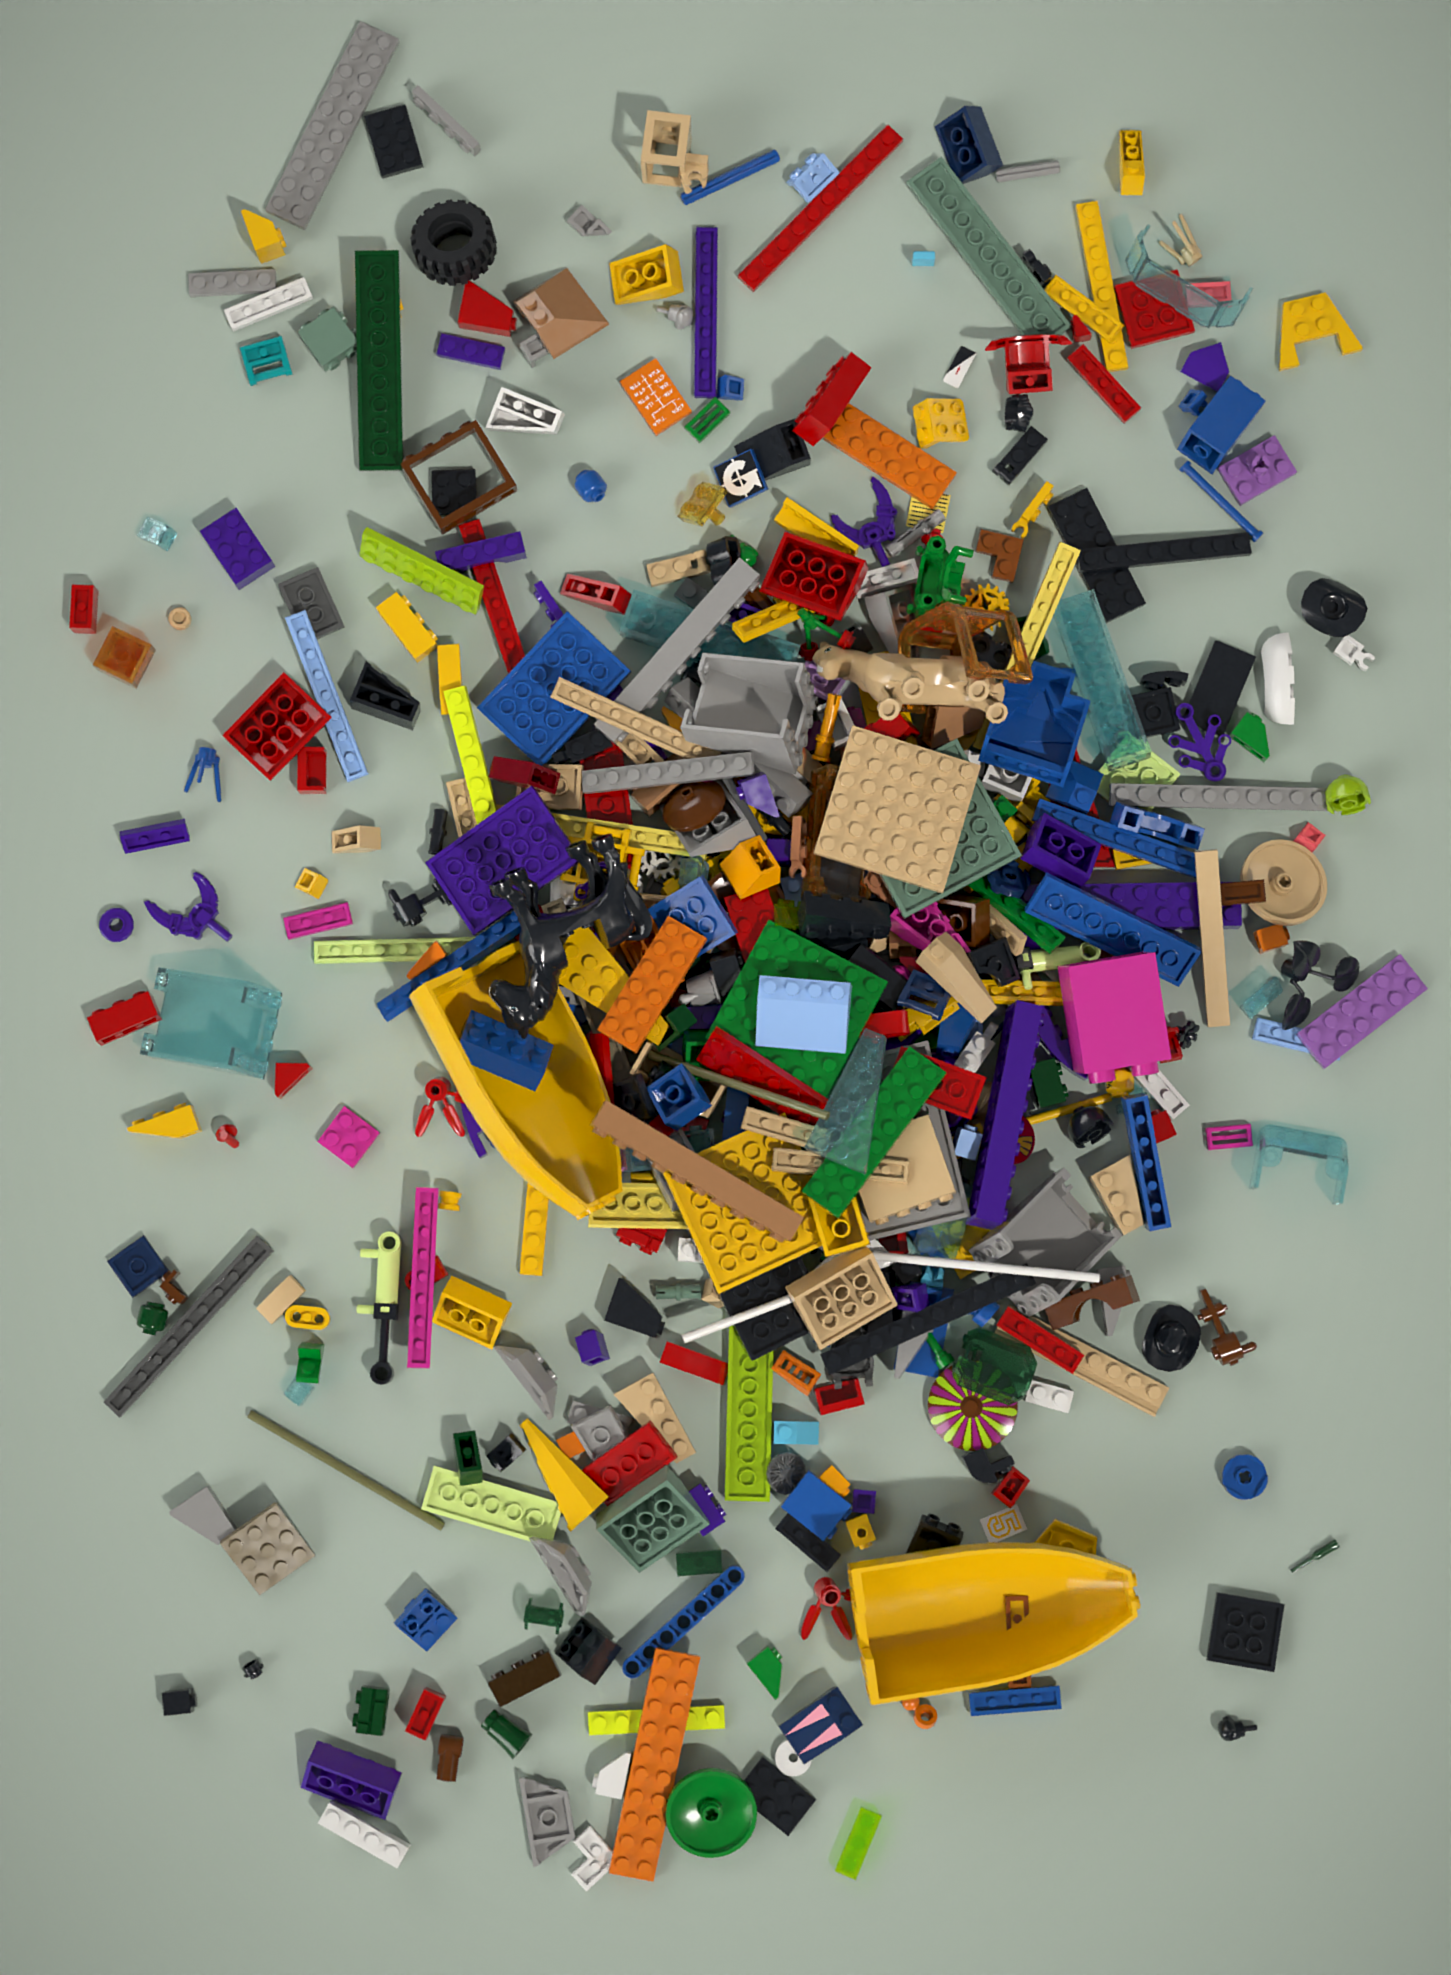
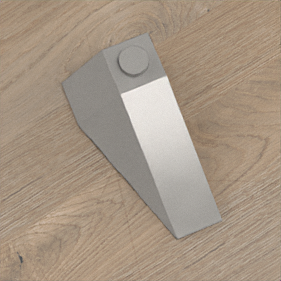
M911 584L864 597L870 620L888 652L901 653L906 658H919V647L915 644V634L918 633V626L914 625V613L908 614L906 612L908 604L914 603Z

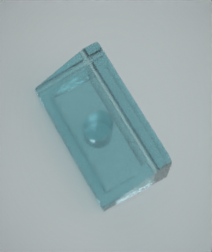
M1273 977L1240 1005V1009L1249 1019H1252L1283 992L1278 978Z

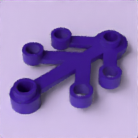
M1188 703L1178 705L1176 716L1180 720L1185 721L1195 743L1183 740L1178 735H1172L1168 740V744L1172 748L1179 747L1202 754L1206 762L1192 760L1189 755H1181L1178 759L1179 765L1183 768L1191 767L1203 771L1206 778L1210 781L1222 780L1226 774L1223 759L1227 747L1231 744V737L1227 734L1220 735L1218 738L1219 747L1215 758H1213L1210 752L1217 727L1221 724L1220 716L1214 714L1208 718L1209 725L1205 738H1203L1192 717L1194 714L1193 707ZM1184 707L1189 710L1187 716H1182L1180 710ZM1212 717L1218 718L1219 722L1217 725L1211 724L1210 720ZM1224 736L1229 739L1227 745H1223L1220 742ZM1174 737L1179 739L1177 746L1171 744V739ZM1183 757H1187L1189 759L1188 765L1181 764V759ZM1213 766L1219 768V773L1216 775L1211 773Z

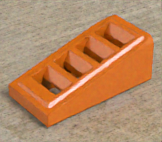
M439 941L434 942L406 975L408 979H414L447 957L448 954Z
M785 1350L782 1351L771 1368L807 1396L821 1376V1373ZM785 1360L789 1361L784 1370L780 1368ZM794 1365V1366L796 1367V1369L794 1370V1372H793L792 1375H791V1374L788 1373V1372H789V1370L791 1369V1367ZM802 1371L803 1375L800 1379H797L796 1376ZM808 1376L811 1379L808 1384H805L804 1381Z

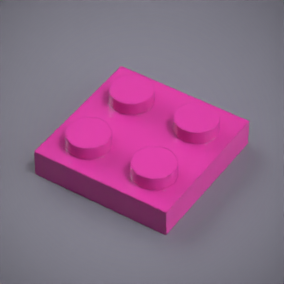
M344 1106L317 1142L354 1169L380 1132Z

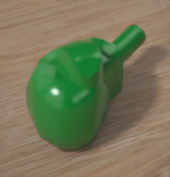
M740 543L741 559L752 567L757 562L758 552L754 547Z

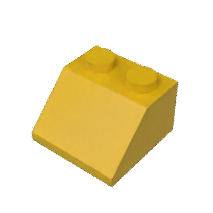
M246 209L241 210L260 263L263 264L285 256L283 248L287 247L280 227L275 229L273 221Z

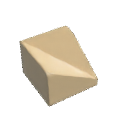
M711 1278L706 1279L701 1299L717 1308L723 1307L722 1300Z

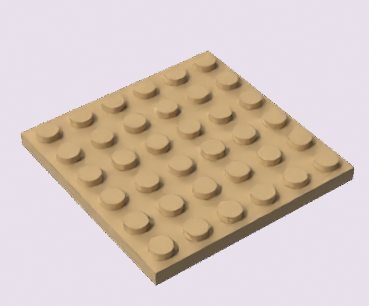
M852 725L813 854L942 894L981 765Z

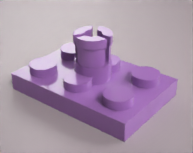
M1275 435L1218 467L1219 473L1239 506L1297 473V470Z

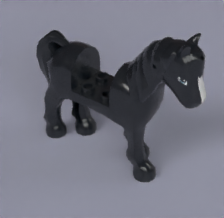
M611 833L599 836L591 841L594 850L603 855L607 874L600 868L598 855L596 852L589 850L586 840L575 842L565 848L569 857L577 860L584 868L588 879L587 896L579 906L563 912L541 913L538 907V885L528 878L525 866L508 871L504 874L505 878L489 885L493 896L507 900L519 920L521 926L519 946L525 968L524 985H514L504 979L494 980L489 987L488 993L502 1011L506 1027L511 1030H518V1034L521 1035L522 1039H526L529 1029L538 1022L543 1021L552 1009L559 986V977L562 970L568 967L567 956L559 936L562 938L574 934V930L582 927V929L593 926L603 946L609 949L627 940H645L651 933L652 919L642 896L629 880L628 863L620 861V854L614 846V838Z

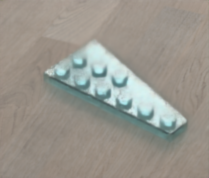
M866 1028L824 1110L830 1112L829 1119L819 1118L805 1145L806 1150L866 1175L887 1042V1038L884 1035Z

